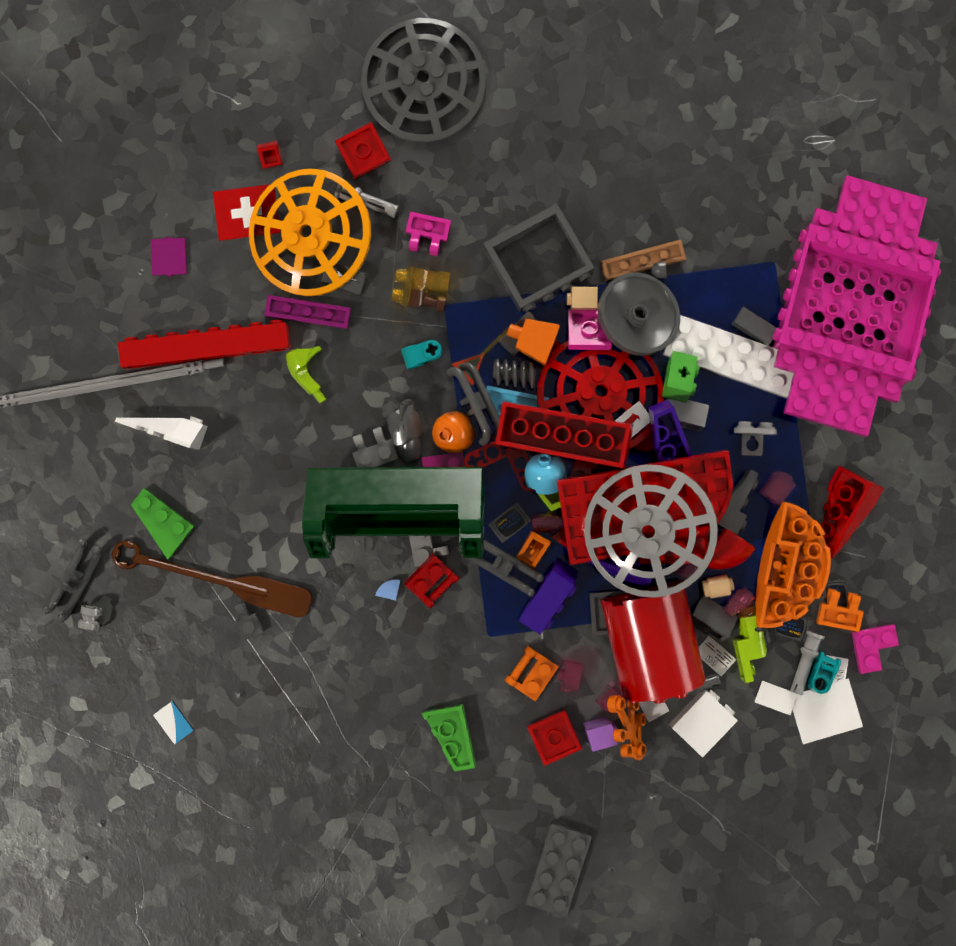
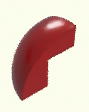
M724 528L717 539L714 555L707 568L721 570L736 567L745 562L756 549L740 536Z

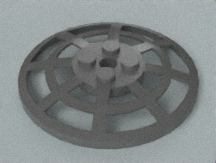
M433 18L409 19L395 24L384 31L370 47L362 68L361 85L363 97L371 115L387 132L409 142H439L459 133L478 113L485 93L486 74L484 63L473 41L454 25ZM413 24H435L443 26L447 30L442 37L431 34H416ZM405 27L408 37L398 41L388 52L377 48L389 34ZM455 33L468 44L475 56V61L464 62L458 50L449 43ZM418 41H433L437 45L432 53L420 51ZM410 43L412 54L404 60L394 55L402 46ZM445 48L453 54L457 60L456 64L445 65L440 58ZM372 56L383 60L379 75L380 85L368 89L367 74ZM388 63H391L399 68L398 79L386 82ZM479 69V89L473 103L463 96L467 84L466 71ZM460 72L461 79L458 92L448 86V74ZM420 73L429 75V79L426 82H420L417 77ZM400 87L402 93L406 96L401 107L392 99L389 94L390 90ZM383 94L388 105L397 112L392 125L378 113L372 103V97ZM443 94L453 99L443 109L436 110L434 101ZM413 102L426 104L429 114H416L409 112V109ZM458 104L469 110L466 116L457 124L447 130H441L439 118L450 113ZM405 118L414 121H431L433 134H413L400 130V127Z

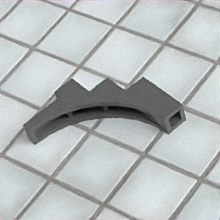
M746 470L739 483L733 488L729 506L717 526L729 529L735 534L744 530L747 524L745 520L747 515L741 513L740 510L744 509L748 504L749 498L747 496L750 490L753 491L759 481L756 478L759 473L753 470Z

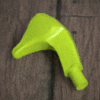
M316 346L289 351L286 354V362L292 377L309 395L313 394L320 404L326 398L319 389L321 387L309 375L307 364L322 348Z

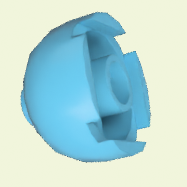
M545 453L534 455L525 466V483L529 489L531 487L538 494L549 495L558 492L556 480L567 478V469L563 460L559 456Z

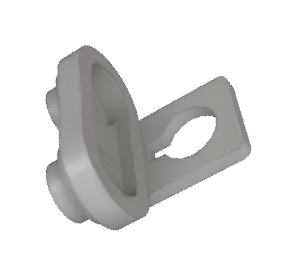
M740 421L738 426L734 428V433L742 434L741 455L762 456L763 435H777V429L773 427V423L760 422V426L754 428V426H751L752 422ZM750 436H754V440L758 443L755 451H749L746 447Z

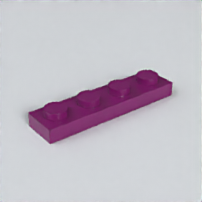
M267 295L264 316L348 330L351 308Z

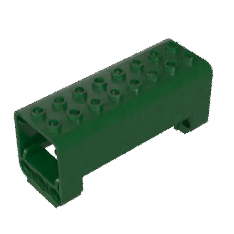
M482 466L308 468L302 531L303 541L310 558H330L332 550H335L336 536H459V544H461L460 554H463V558H483L485 492Z

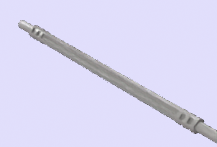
M223 358L204 362L203 360L7 394L0 396V408L202 373L207 369L223 367L225 363Z

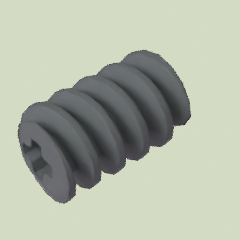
M495 359L492 383L496 379L497 385L500 386L504 380L505 385L509 386L510 382L513 381L514 387H517L519 382H521L522 387L525 388L529 382L531 389H534L536 368L533 367L532 362H529L528 366L525 367L524 361H521L517 367L515 360L509 366L507 359H504L502 365H500L499 359Z

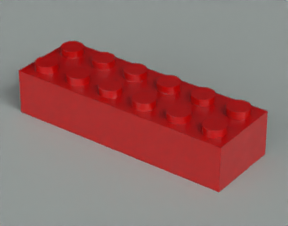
M503 402L495 444L626 468L634 425Z

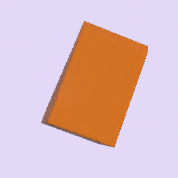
M530 531L516 559L534 569L551 541Z

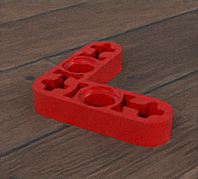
M496 441L468 453L464 458L465 466L473 467V465H468L467 463L470 461L469 457L472 455L474 458L480 457L481 455L478 452L483 450V455L488 462L483 464V459L477 462V465L483 468L507 457L521 488L528 492L534 491V489L524 486V475L519 477L518 473L525 472V468L518 469L514 464L515 459L518 457L525 458L527 463L530 460L523 449L516 448L512 450L509 447L504 449L507 454L502 455L501 447L495 444ZM489 447H496L499 451L498 457L490 459L486 454Z

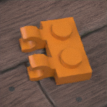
M828 588L827 602H820L816 623L859 632L864 613L858 609L861 596L849 592L847 607L838 606L840 592Z

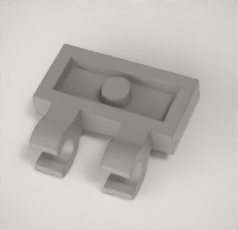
M381 427L373 429L378 443L376 445L366 448L362 434L353 437L358 450L352 453L357 467H376L399 459L393 440L386 441Z
M409 536L415 567L421 566L432 553L436 556L449 554L448 545L433 548L431 536Z

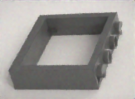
M558 204L545 209L483 243V250L519 313L534 310L537 307L536 304L542 301L544 303L549 302L560 291L563 293L569 291L574 287L573 284L579 281L583 283L592 277L591 274L594 271L593 264ZM557 219L584 267L522 299L496 252Z

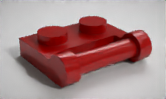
M432 553L404 582V585L431 609L435 605L434 602L453 582L456 583L460 578ZM445 573L448 577L427 596L425 593Z

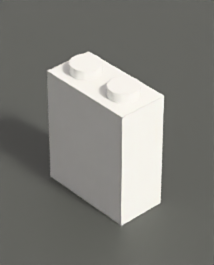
M705 689L703 692L698 693L669 723L671 728L701 757H704L738 721L733 716L735 712L727 704L723 707L718 702L720 697L712 690L707 692Z

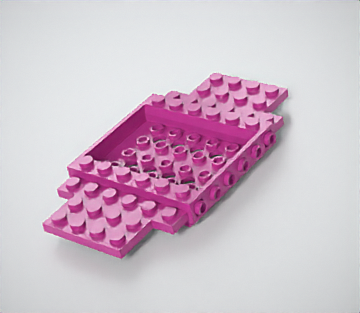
M847 175L843 181L836 212L833 213L819 208L814 210L811 223L805 230H801L798 241L801 243L793 257V261L796 262L788 276V281H790L789 288H786L783 295V300H785L784 308H781L779 311V327L775 328L772 340H775L773 347L778 349L773 367L794 373L784 414L867 437L877 399L881 398L894 403L899 402L903 385L913 380L916 375L917 369L915 364L922 350L919 347L921 340L924 339L926 334L925 323L931 314L929 306L936 294L935 282L941 274V269H939L941 261L934 259L938 243L918 237L927 198ZM831 273L834 276V282L831 284L826 283L823 275ZM844 279H851L854 282V288L846 289L843 285ZM866 284L873 286V295L865 294L863 288ZM886 290L894 293L893 301H887L884 298ZM814 312H821L824 315L822 323L814 321ZM841 318L844 321V327L841 329L836 328L833 320ZM857 323L864 326V333L861 335L854 332L853 328ZM877 329L882 330L885 334L884 339L881 341L874 337V331Z

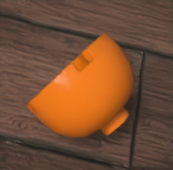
M459 411L447 412L437 418L432 429V437L436 446L443 452L450 454L460 453L468 449L475 438V428H472L471 419Z

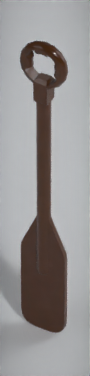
M125 540L119 542L112 551L113 562L121 569H131L140 563L228 587L248 604L294 617L305 616L311 604V593L305 588L256 575L233 579L224 578L143 555L138 545L132 541ZM122 545L125 548H134L136 551L133 557L134 563L131 565L128 562L118 561L117 556H120V547Z

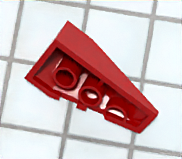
M838 466L829 483L827 490L829 491L828 501L824 504L823 509L825 510L823 523L820 524L825 532L823 536L826 546L830 548L831 559H834L874 508L884 490V487L842 466Z

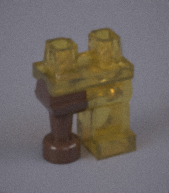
M408 267V270L397 269L395 281L406 284L404 290L393 288L391 300L402 304V307L405 308L436 307L437 312L444 313L446 296L439 295L435 299L426 296V293L430 291L447 295L450 272H436Z

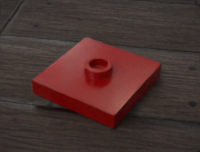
M372 122L335 140L354 180L391 161Z
M565 709L527 726L544 766L582 750V746Z

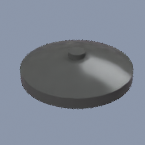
M634 272L615 278L604 289L598 303V318L606 337L616 347L629 354L646 356L663 350L673 341L680 325V310L675 296L663 282L651 275Z

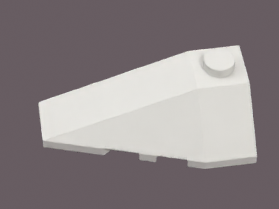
M192 416L190 420L185 418L117 417L115 422L131 428L146 431L148 434L200 450L208 427L202 424L203 420Z

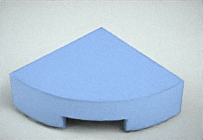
M392 579L383 583L378 588L375 596L396 601L401 580Z

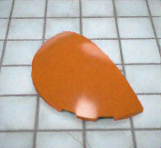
M784 501L771 524L759 566L756 588V625L760 628L780 627L791 619L797 620L805 615L813 601L821 597L830 574L831 553L830 548L826 546L823 528L818 521L813 520L807 514L806 510Z

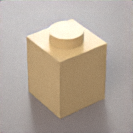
M572 287L570 293H567L566 299L567 305H570V310H597L598 287Z

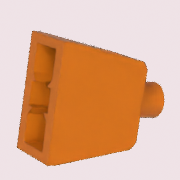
M526 319L523 328L510 324L507 336L518 340L515 349L540 364L546 365L560 325Z

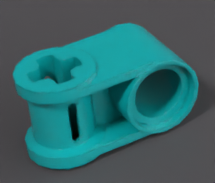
M428 340L401 349L407 370L437 360L443 352L441 345L435 340ZM430 345H433L435 348L438 347L435 355L427 353L430 350Z
M820 651L819 656L814 660L807 685L811 691L825 694L831 688L835 675L840 668L841 660L830 658ZM818 678L823 680V686L820 689L815 687V681Z

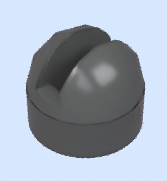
M665 261L657 262L652 266L651 272L655 278H667Z

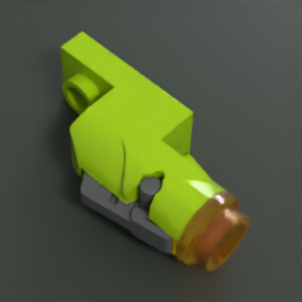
M754 605L739 608V614L737 615L739 619V632L742 637L732 639L740 677L745 683L753 682V675L756 674L754 664L750 663V660L766 657V645L771 641L766 628H760L756 625V607Z

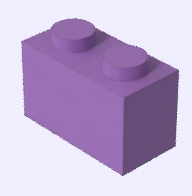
M607 716L583 723L592 752L618 745L613 739V732L617 727L614 721H610Z

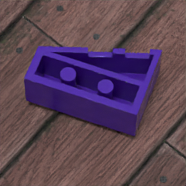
M557 557L553 568L548 575L546 574L543 583L535 591V595L531 597L522 611L519 621L538 634H541L544 629L548 630L554 621L552 617L555 612L559 614L565 606L563 602L567 596L571 597L575 592L578 570Z

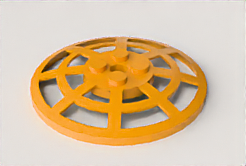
M301 169L278 178L261 194L250 218L249 244L258 268L275 286L295 295L320 296L343 287L360 270L370 248L371 221L362 197L346 180L325 170ZM299 175H317L313 187H299L288 191L284 183L287 179ZM325 177L340 184L350 193L352 198L340 203L332 194L321 189ZM277 187L281 197L273 204L267 218L257 216L264 199ZM311 193L307 205L298 207L295 205L292 199L293 196ZM319 195L328 199L335 207L326 213L316 208ZM282 203H285L289 213L284 220L273 219L277 209ZM355 206H358L362 218V240L350 237V223L346 211ZM340 215L342 220L343 235L332 233L330 220ZM255 224L265 226V242L269 252L261 258L257 254L254 242ZM305 226H310L312 230L308 237L302 235V230ZM271 228L281 230L283 241L273 247L271 241ZM330 242L339 243L340 247L336 254L328 260L323 251L326 250ZM347 246L359 248L358 256L353 265L343 276L339 277L333 266L342 258ZM287 248L296 254L294 267L285 263L278 256ZM316 256L321 264L317 268L302 269L304 257ZM274 260L281 268L292 273L291 286L277 280L264 266ZM326 272L333 282L316 289H300L301 276H314Z

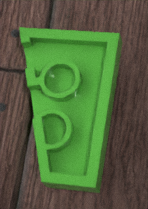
M143 488L131 504L167 560L173 556L195 527L146 488Z
M463 704L423 711L421 714L430 725L434 737L436 736L442 746V751L454 772L475 768L476 763Z

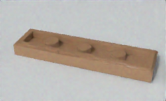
M680 239L600 261L605 282H609L623 274L649 271L657 262L665 261L666 266L686 261V255Z

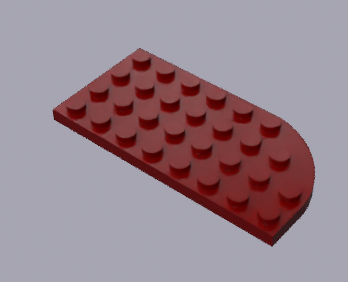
M728 450L649 463V465H662L674 468L693 479L705 491L711 501L716 514L717 524L719 523L729 506L733 491ZM631 467L556 480L570 565L592 561L586 547L584 527L587 510L593 496L610 477ZM640 472L643 485H657L669 490L677 479L661 472ZM632 475L625 476L614 482L605 490L602 496L613 502L621 493L634 487ZM684 484L677 495L687 503L693 516L707 514L699 496L691 487ZM644 492L647 505L659 506L666 496L657 492ZM635 494L623 500L618 507L628 514L637 508ZM673 501L667 510L673 520L687 519L681 507ZM596 504L591 518V540L603 537V521L607 510L599 504ZM615 515L611 517L609 535L622 533L623 521ZM709 523L701 524V525H697V526H696V527H705V526H708V533L710 532V524H709ZM646 525L643 531L655 529L650 525ZM624 542L612 544L618 556L629 555L631 552ZM605 546L593 548L598 560L611 558Z

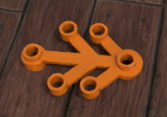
M611 695L607 701L608 711L610 713H617L624 729L614 730L613 739L615 742H624L629 739V744L621 745V756L631 757L640 761L646 755V745L642 741L641 726L646 724V715L644 713H635L639 709V702L630 703L628 700L627 717L625 699L621 698V696Z

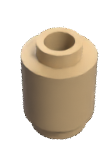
M727 574L708 577L706 580L701 581L705 598L710 597L712 599L728 596L734 590L733 580L728 578Z

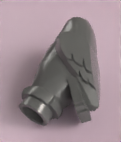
M406 399L401 403H398L397 400L386 403L382 406L384 411L382 415L387 419L393 444L398 447L404 463L416 461L420 458L421 454L420 439L423 437L418 412L415 410V402L411 399Z

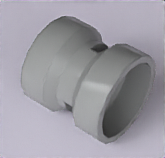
M82 605L80 613L83 618L78 621L77 627L86 630H99L100 622L97 619L102 615L103 608Z

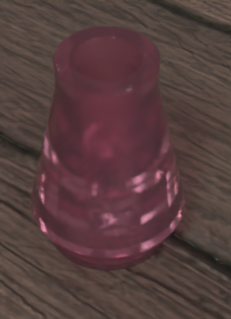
M742 587L736 590L723 609L730 617H733L735 614L751 606L755 597L748 589Z

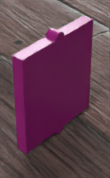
M167 236L163 239H151L152 276L167 275L172 277V275H187L186 238H170Z

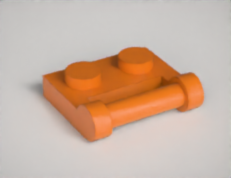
M527 645L524 655L510 676L507 675L504 681L536 702L559 666ZM531 658H536L537 661L523 682L517 681Z

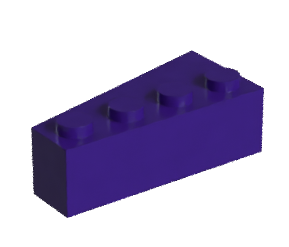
M669 399L648 407L654 463L692 456L675 408Z

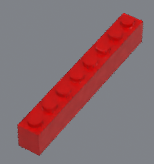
M272 320L270 324L262 325V322L249 323V327L230 325L228 326L229 329L220 330V327L208 328V332L188 330L187 334L179 335V332L166 333V337L146 335L145 339L137 340V337L124 338L123 342H118L120 367L127 370L197 360L292 350L289 325L283 322V320Z

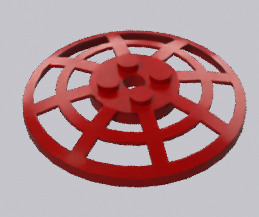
M568 340L556 348L548 357L546 365L543 366L537 384L538 408L549 409L559 406L562 412L570 413L566 404L577 401L582 410H584L583 416L604 417L605 420L614 421L612 415L621 408L627 411L633 406L626 401L627 389L639 387L638 401L644 407L646 399L645 386L657 385V404L664 401V397H662V378L656 364L649 355L643 357L649 363L655 376L643 378L635 363L628 358L629 353L624 351L620 353L615 350H586L574 356L564 365L554 359L568 347ZM597 355H609L617 359L612 367L600 366ZM588 357L591 368L583 374L572 369L573 365L578 361ZM624 363L631 368L637 379L624 380L623 376L619 373ZM551 367L561 372L557 382V397L544 401V382L546 374ZM566 376L578 381L574 393L563 395V385ZM602 386L607 390V395L600 397L596 394L595 389ZM632 413L623 423L632 424L637 418L639 420L640 418ZM650 423L647 424V427L641 434L631 440L629 450L640 444L650 434Z

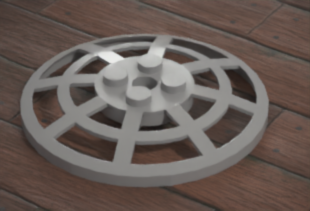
M648 464L622 470L601 485L589 504L585 517L584 535L589 556L596 569L607 581L626 593L653 598L677 593L690 586L702 575L715 552L718 526L711 501L705 491L693 479L674 468ZM640 472H661L677 479L669 490L657 485H643ZM632 475L633 488L621 493L613 502L602 496L605 490L614 482L625 476ZM684 484L691 487L699 496L707 514L693 516L687 503L677 495ZM644 492H657L666 496L659 506L647 505ZM635 494L637 508L628 514L618 507L623 500ZM673 501L681 507L687 519L673 520L672 516L667 512ZM596 504H599L607 510L603 521V537L591 540V518ZM612 515L623 521L622 533L609 535ZM709 523L710 542L704 559H701L691 553L696 541V526ZM646 525H650L655 529V534L652 538H647L643 534V528ZM689 527V539L687 547L684 549L674 543L676 530ZM624 542L629 551H631L625 562L618 557L612 544ZM605 546L611 559L621 568L615 579L601 566L593 548ZM668 550L680 556L673 565L662 569L659 556L665 554ZM638 557L651 560L653 571H641L632 568ZM686 561L698 567L684 582L671 588L667 587L664 576L676 571ZM628 573L641 578H655L659 590H638L622 583Z

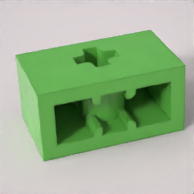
M677 351L672 352L667 364L662 397L686 403L690 395L694 396L697 386L694 383V378H697L700 368L697 365V356Z

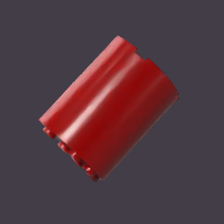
M681 579L666 584L668 588H671L684 581ZM656 585L648 587L644 591H658L659 589ZM685 589L662 597H641L624 593L600 599L621 691L625 699L629 700L630 703L654 701L655 704L666 702L668 698L675 697L679 699L687 697L688 692L704 685L706 677Z

